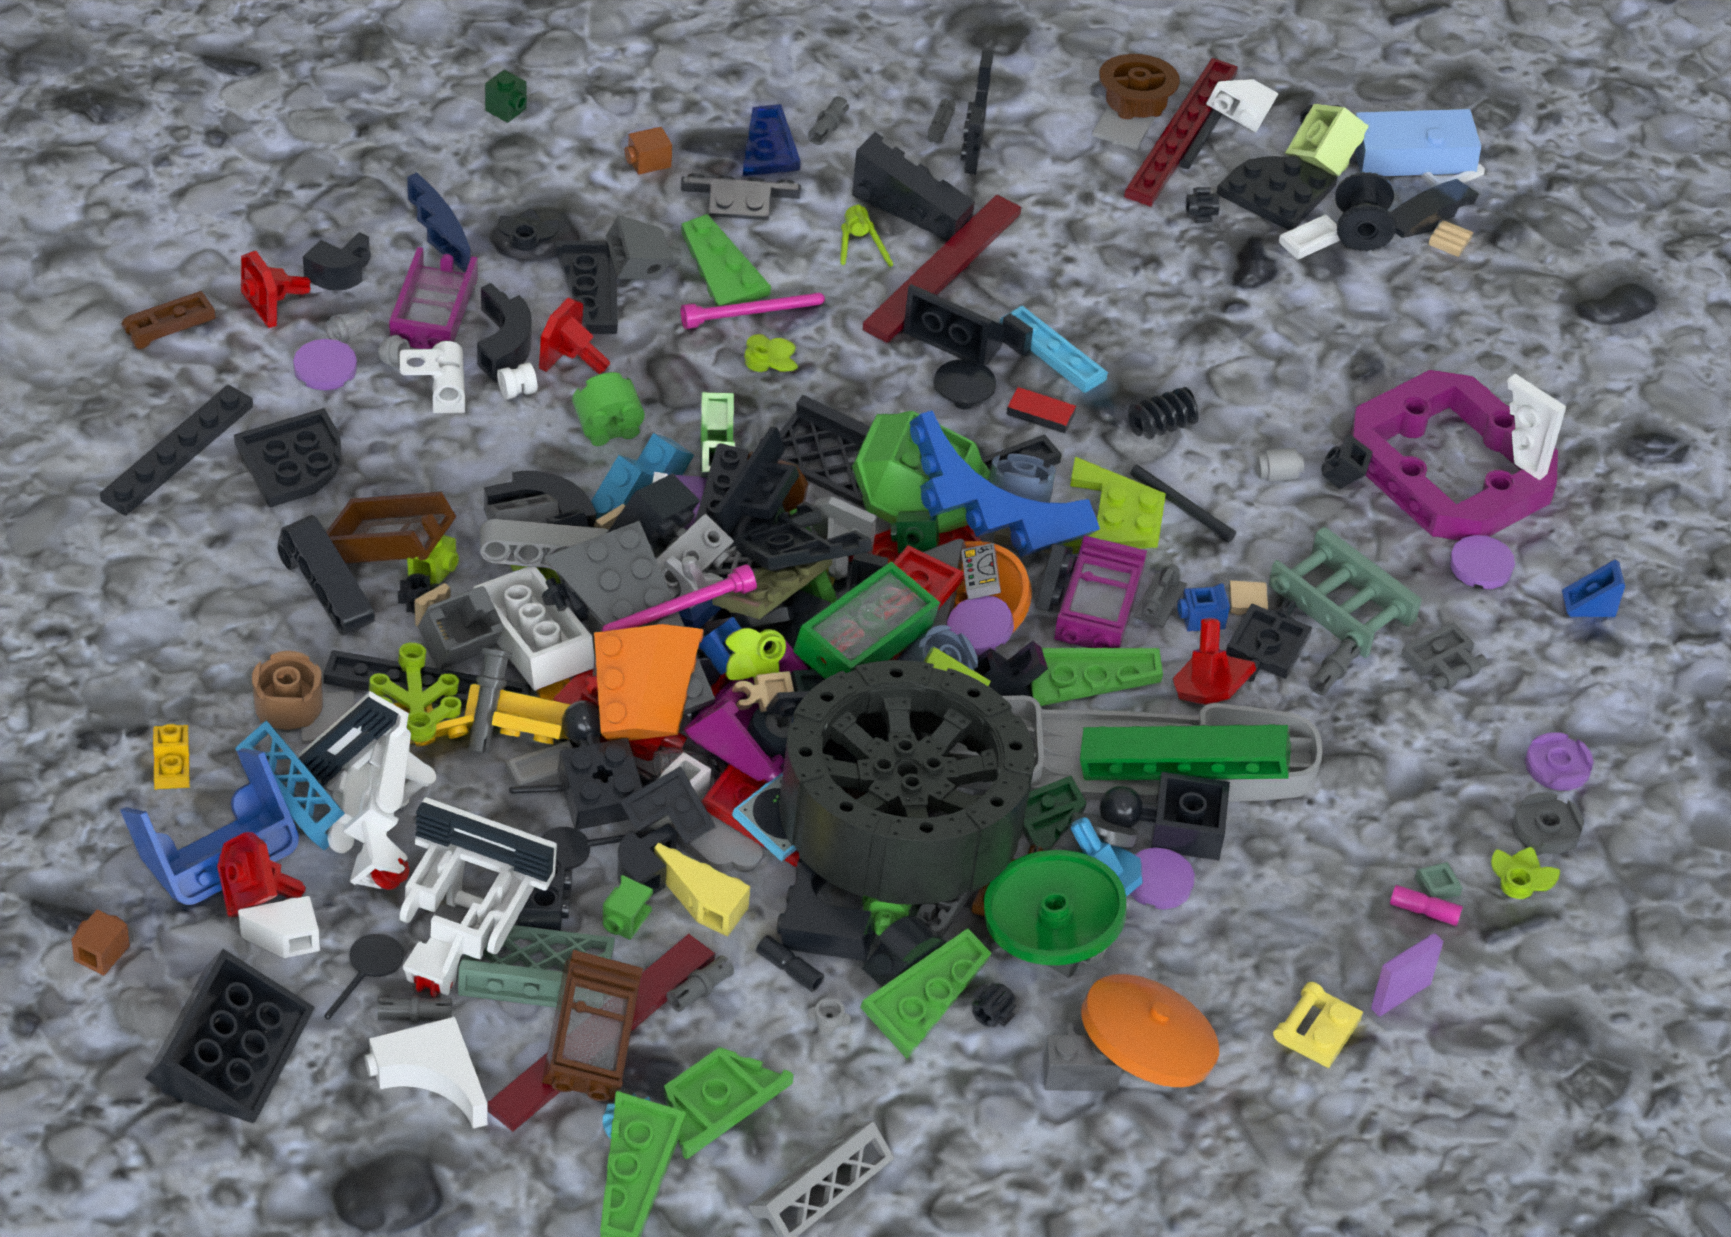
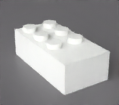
M528 566L473 586V589L480 586L486 588L504 626V630L496 642L503 651L513 653L510 659L533 690H537L593 669L595 658L592 635L568 606L564 611L559 612L555 605L548 606L543 603L541 596L548 589L545 583L547 580L536 567Z

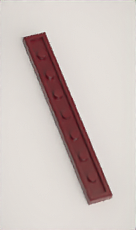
M1211 58L1125 189V198L1152 207L1213 109L1206 103L1218 81H1233L1237 75L1238 66Z
M996 194L863 322L862 330L886 343L890 342L904 328L908 287L912 284L938 295L1021 215L1022 207Z
M687 934L643 971L640 978L631 1031L668 1001L666 997L667 992L688 980V975L694 970H702L715 960V953L692 935ZM614 996L599 1009L621 1014L623 998ZM592 1014L566 1036L562 1058L593 1065L615 1046L619 1021ZM547 1053L487 1102V1112L512 1132L561 1092L555 1090L552 1085L542 1083Z

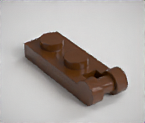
M199 291L129 315L123 319L121 325L124 331L131 335V341L135 347L143 349L150 345L153 340L216 319L215 309L204 293Z

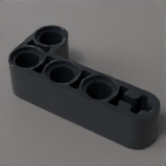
M310 515L282 527L277 544L278 554L282 563L288 570L299 567L338 632L345 636L373 623L375 615L370 602L319 520L314 515Z

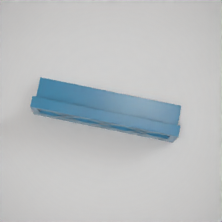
M266 720L235 749L238 751L241 748L258 751L254 746L268 734L272 737L271 750L264 753L267 760H269V765L290 815L304 833L324 851L330 846L326 830L339 820L345 812ZM277 760H291L289 775H279L276 772ZM296 782L310 783L307 797H297L295 795ZM328 804L332 810L318 822L313 816L314 805Z

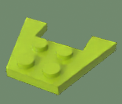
M1075 456L1070 486L1101 491L1097 516L1100 529L1089 535V537L1139 549L1158 548L1166 494ZM1083 538L1062 545L1073 547L1072 554H1079Z

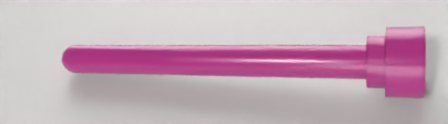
M813 293L709 308L696 306L695 303L681 305L680 316L683 328L693 329L698 328L699 324H703L706 320L821 305L824 303L825 297L822 293Z
M748 564L734 568L731 574H728L727 579L603 626L602 632L639 627L731 591L745 594L756 590L757 583L754 573Z

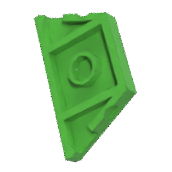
M719 1047L664 1085V1097L667 1106L687 1112V1119L678 1140L683 1157L687 1160L792 1085L794 1075L785 1069L780 1074L763 1068L762 1061L750 1057H740L736 1052Z

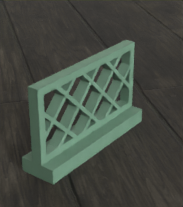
M513 925L502 947L508 948L512 952L511 954L500 959L497 955L487 951V943L483 956L490 962L475 961L477 958L464 955V959H461L459 966L458 995L556 1008L565 960L568 959L572 951L577 950L587 953L585 950L590 948L605 949V952L597 956L612 960L615 938ZM526 939L530 940L532 944L521 949L515 941ZM558 943L565 944L568 948L556 953L550 946ZM542 951L548 958L536 963L529 957L534 953ZM521 961L526 967L511 964ZM556 965V966H557L559 969H561L562 971H554V970H546V969H548V968H550V967ZM576 986L573 1002L584 1001L586 1006L599 1009L604 1005V993Z

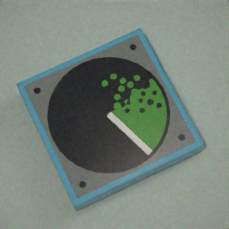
M782 773L734 808L732 816L781 862L797 850L794 845L791 846L787 839L780 818L779 801Z

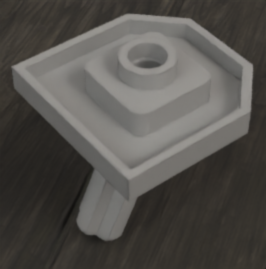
M833 496L815 501L813 506L821 510L822 522L811 526L821 538L826 540L856 530L871 539L872 551L867 553H873L876 515ZM848 556L832 559L833 565L828 568L829 576L834 577L835 580L846 577L848 575Z

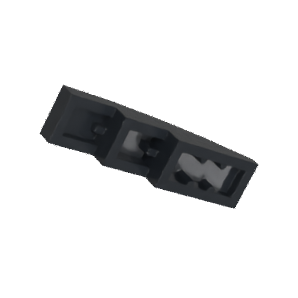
M1458 179L1427 189L1390 212L1396 221L1395 233L1402 238L1434 231L1440 220L1455 217L1459 207L1475 204L1479 193Z

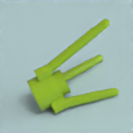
M860 204L849 207L844 214L846 222L841 225L840 264H846L849 234L864 236L870 233L887 265L892 267L893 261L878 236L873 222L870 221L867 209Z

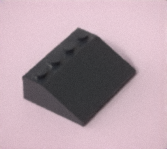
M222 949L204 968L144 1079L177 1099L254 1123L315 1007L225 949Z

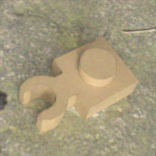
M790 671L757 675L754 679L755 685L748 681H739L732 688L733 692L742 691L747 695L746 700H739L736 706L739 710H746L753 703H759L761 712L767 711V705L777 693L794 692Z

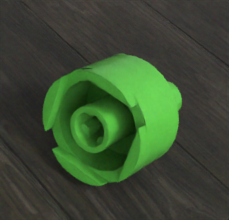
M616 372L599 374L587 380V387L581 392L579 388L574 392L572 397L573 406L583 432L592 445L602 446L609 439L618 437L632 439L640 433L639 426L642 424L645 414L634 384L628 376L625 379L622 378L620 373Z

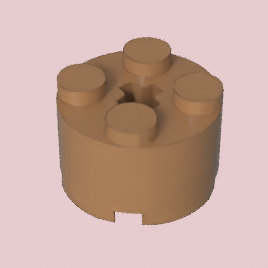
M281 651L270 655V660L262 665L260 661L255 666L252 673L254 708L260 723L262 724L267 720L273 728L284 730L301 729V727L311 725L323 708L322 676L317 663L315 666L309 661V656L303 653Z

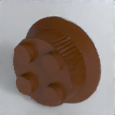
M1145 54L1115 56L1104 62L1099 70L1100 82L1107 89L1106 102L1114 111L1118 112V116L1122 119L1161 116L1167 106L1168 97L1177 91L1180 84V76L1171 64L1160 58Z

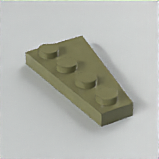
M832 559L785 567L778 571H770L762 567L753 572L757 583L756 590L745 594L731 591L713 598V605L725 608L732 613H740L760 620L833 565Z

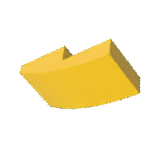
M167 724L164 726H153L154 790L190 788L188 725Z

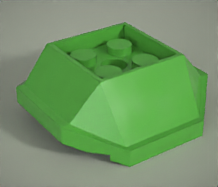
M914 411L898 414H877L852 465L857 483L863 494L862 499L866 511L889 523H896L899 512L928 511L921 500L922 491L920 486L930 479L922 468V457L919 448L913 442L910 435L911 426L909 422L920 415ZM940 425L943 434L957 454L976 473L988 480L990 470L982 461L976 443ZM965 507L938 515L939 533L952 531L968 525Z

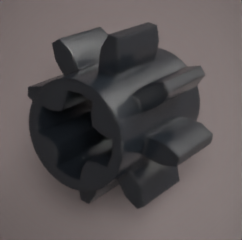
M1211 187L1193 188V194H1187L1186 196L1187 216H1195V223L1212 222V216L1219 214L1220 202L1218 194L1211 193Z
M421 573L412 574L407 577L406 581L400 580V590L397 591L398 604L406 603V612L415 614V599L439 585L431 584L429 575L426 576Z
M983 983L972 994L975 998L971 1003L973 1006L972 1013L982 1025L995 1028L1000 1023L1004 1027L1015 1016L1012 1012L1017 1007L1014 1004L1015 996L1007 986L1000 983H992L988 987Z

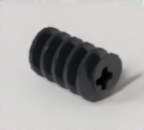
M1187 387L1177 388L1172 392H1165L1161 396L1152 397L1150 400L1145 399L1140 404L1134 403L1128 409V419L1132 431L1139 437L1143 433L1149 440L1155 438L1156 433L1162 436L1166 433V429L1173 432L1177 429V425L1180 428H1185L1188 422L1193 425L1199 419L1197 403L1193 393Z

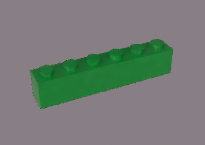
M1275 724L1083 727L1080 763L1083 777L1086 781L1160 780L1161 772L1208 779H1289L1291 742L1288 725Z

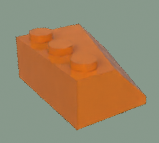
M658 624L594 633L601 734L608 741L628 738V741L678 735L688 696L687 689L690 677L694 673L697 661L695 658L699 642H702L704 634L703 629Z

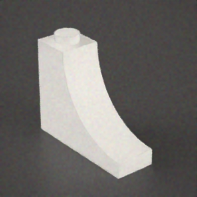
M455 1017L369 1039L370 1054L364 1056L369 1076H376L380 1089L408 1086L436 1092L456 1104L467 1116L473 1129L487 1125V1101Z

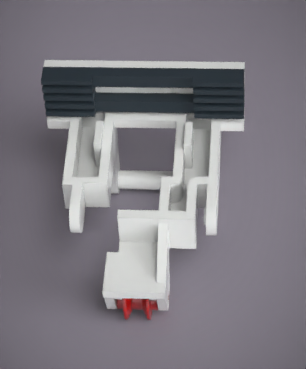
M371 691L301 751L298 757L318 781L321 780L320 784L322 786L328 783L327 789L333 791L332 798L345 812L329 828L327 840L330 847L335 852L346 853L354 845V838L364 843L362 851L357 854L350 882L354 885L360 884L379 889L393 890L408 878L410 871L406 861L408 859L407 855L386 836L387 832L398 822L394 812L404 808L409 803V798L423 786L428 787L436 780V773L433 768L409 752L411 732L406 728L409 713Z
M425 797L416 810L417 826L415 828V836L417 837L415 838V845L428 850L405 886V901L400 911V920L409 923L419 907L435 913L445 894L447 905L452 907L460 905L469 909L461 924L434 915L431 919V937L427 944L418 942L403 965L407 981L416 984V992L420 993L425 988L430 989L431 997L436 998L439 993L448 995L450 989L454 986L462 954L481 959L487 943V951L496 955L499 952L534 887L546 891L553 880L556 867L557 843ZM465 861L499 873L484 899L462 891Z

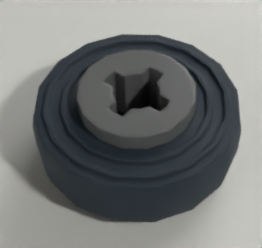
M758 708L754 712L747 730L766 755L774 757L781 754L785 759L789 724L792 723L793 716L768 715L767 711L761 712L760 708Z

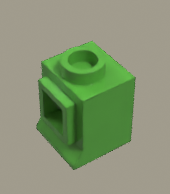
M621 875V885L619 888L615 887L603 903L602 919H604V928L614 935H620L631 940L652 912V907L645 904V902L653 894V889Z

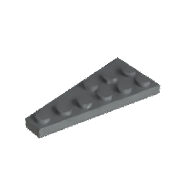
M640 521L544 557L545 562L550 568L558 573L568 588L576 593L585 603L587 609L603 626L673 599ZM679 612L642 625L666 624L685 627ZM697 655L694 673L691 674L687 689L688 696L683 715L715 703V697Z

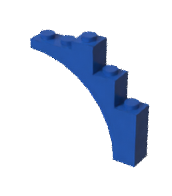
M933 410L921 413L909 422L911 438L917 444L922 457V468L930 479L921 485L920 488L922 491V503L928 509L931 517L965 507L967 523L973 529L976 537L1010 527L1011 541L1018 550L1020 557L1052 548L1053 544H1065L1081 539L1084 535L1089 536L1100 529L1089 499L1069 503L1039 502L1018 497L996 487L980 476L957 454L943 434Z

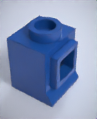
M1223 583L1214 587L1184 589L1183 598L1178 599L1177 611L1179 618H1184L1187 632L1201 631V620L1203 618H1216L1220 622V630L1226 629L1230 606Z
M734 617L702 638V642H699L698 646L711 660L720 675L726 672L727 662L730 655L734 653L726 645L725 640L733 632L742 629Z

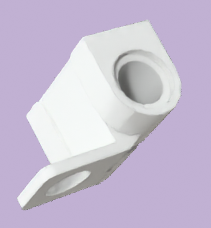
M443 341L436 344L432 349L400 351V373L402 375H432L434 379L432 385L433 413H465L463 350L459 344L452 341ZM417 357L423 359L425 363L420 367H412L407 364V361Z

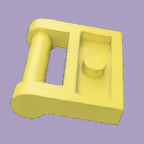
M1307 982L1301 991L1302 997L1286 1021L1279 1023L1273 1032V1036L1284 1046L1330 1068L1361 1021L1363 1011L1324 992V989L1319 984ZM1312 1006L1321 1009V1012L1305 1036L1297 1033V1028Z

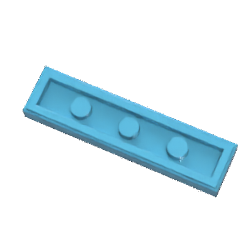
M1020 306L1010 312L1033 328L1030 351L1082 392L1086 393L1107 380L1108 372L1024 306ZM1005 316L1000 318V324L1003 323V318Z

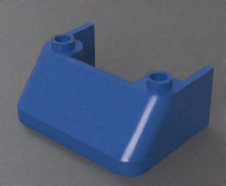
M245 748L237 751L250 783L237 789L232 796L231 808L236 820L177 850L171 837L164 833L155 832L146 811L129 807L120 810L141 860L175 901L186 905H193L221 891L222 886L217 865L223 844L244 832H253L267 844L269 858L274 862L290 855L297 848L299 842L298 831L264 752Z

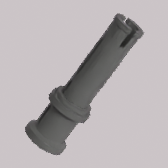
M482 647L481 653L484 654L481 675L476 678L480 689L467 750L489 754L494 725H492L494 711H497L500 691L504 690V687L507 686V681L504 678L508 659L512 658L513 653Z

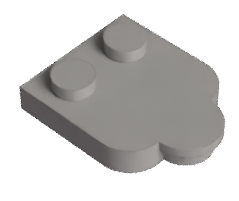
M710 813L708 814L716 828L688 845H685L677 831V842L700 863H706L721 873L728 872L733 868L741 872H749L755 869L762 860L761 845Z

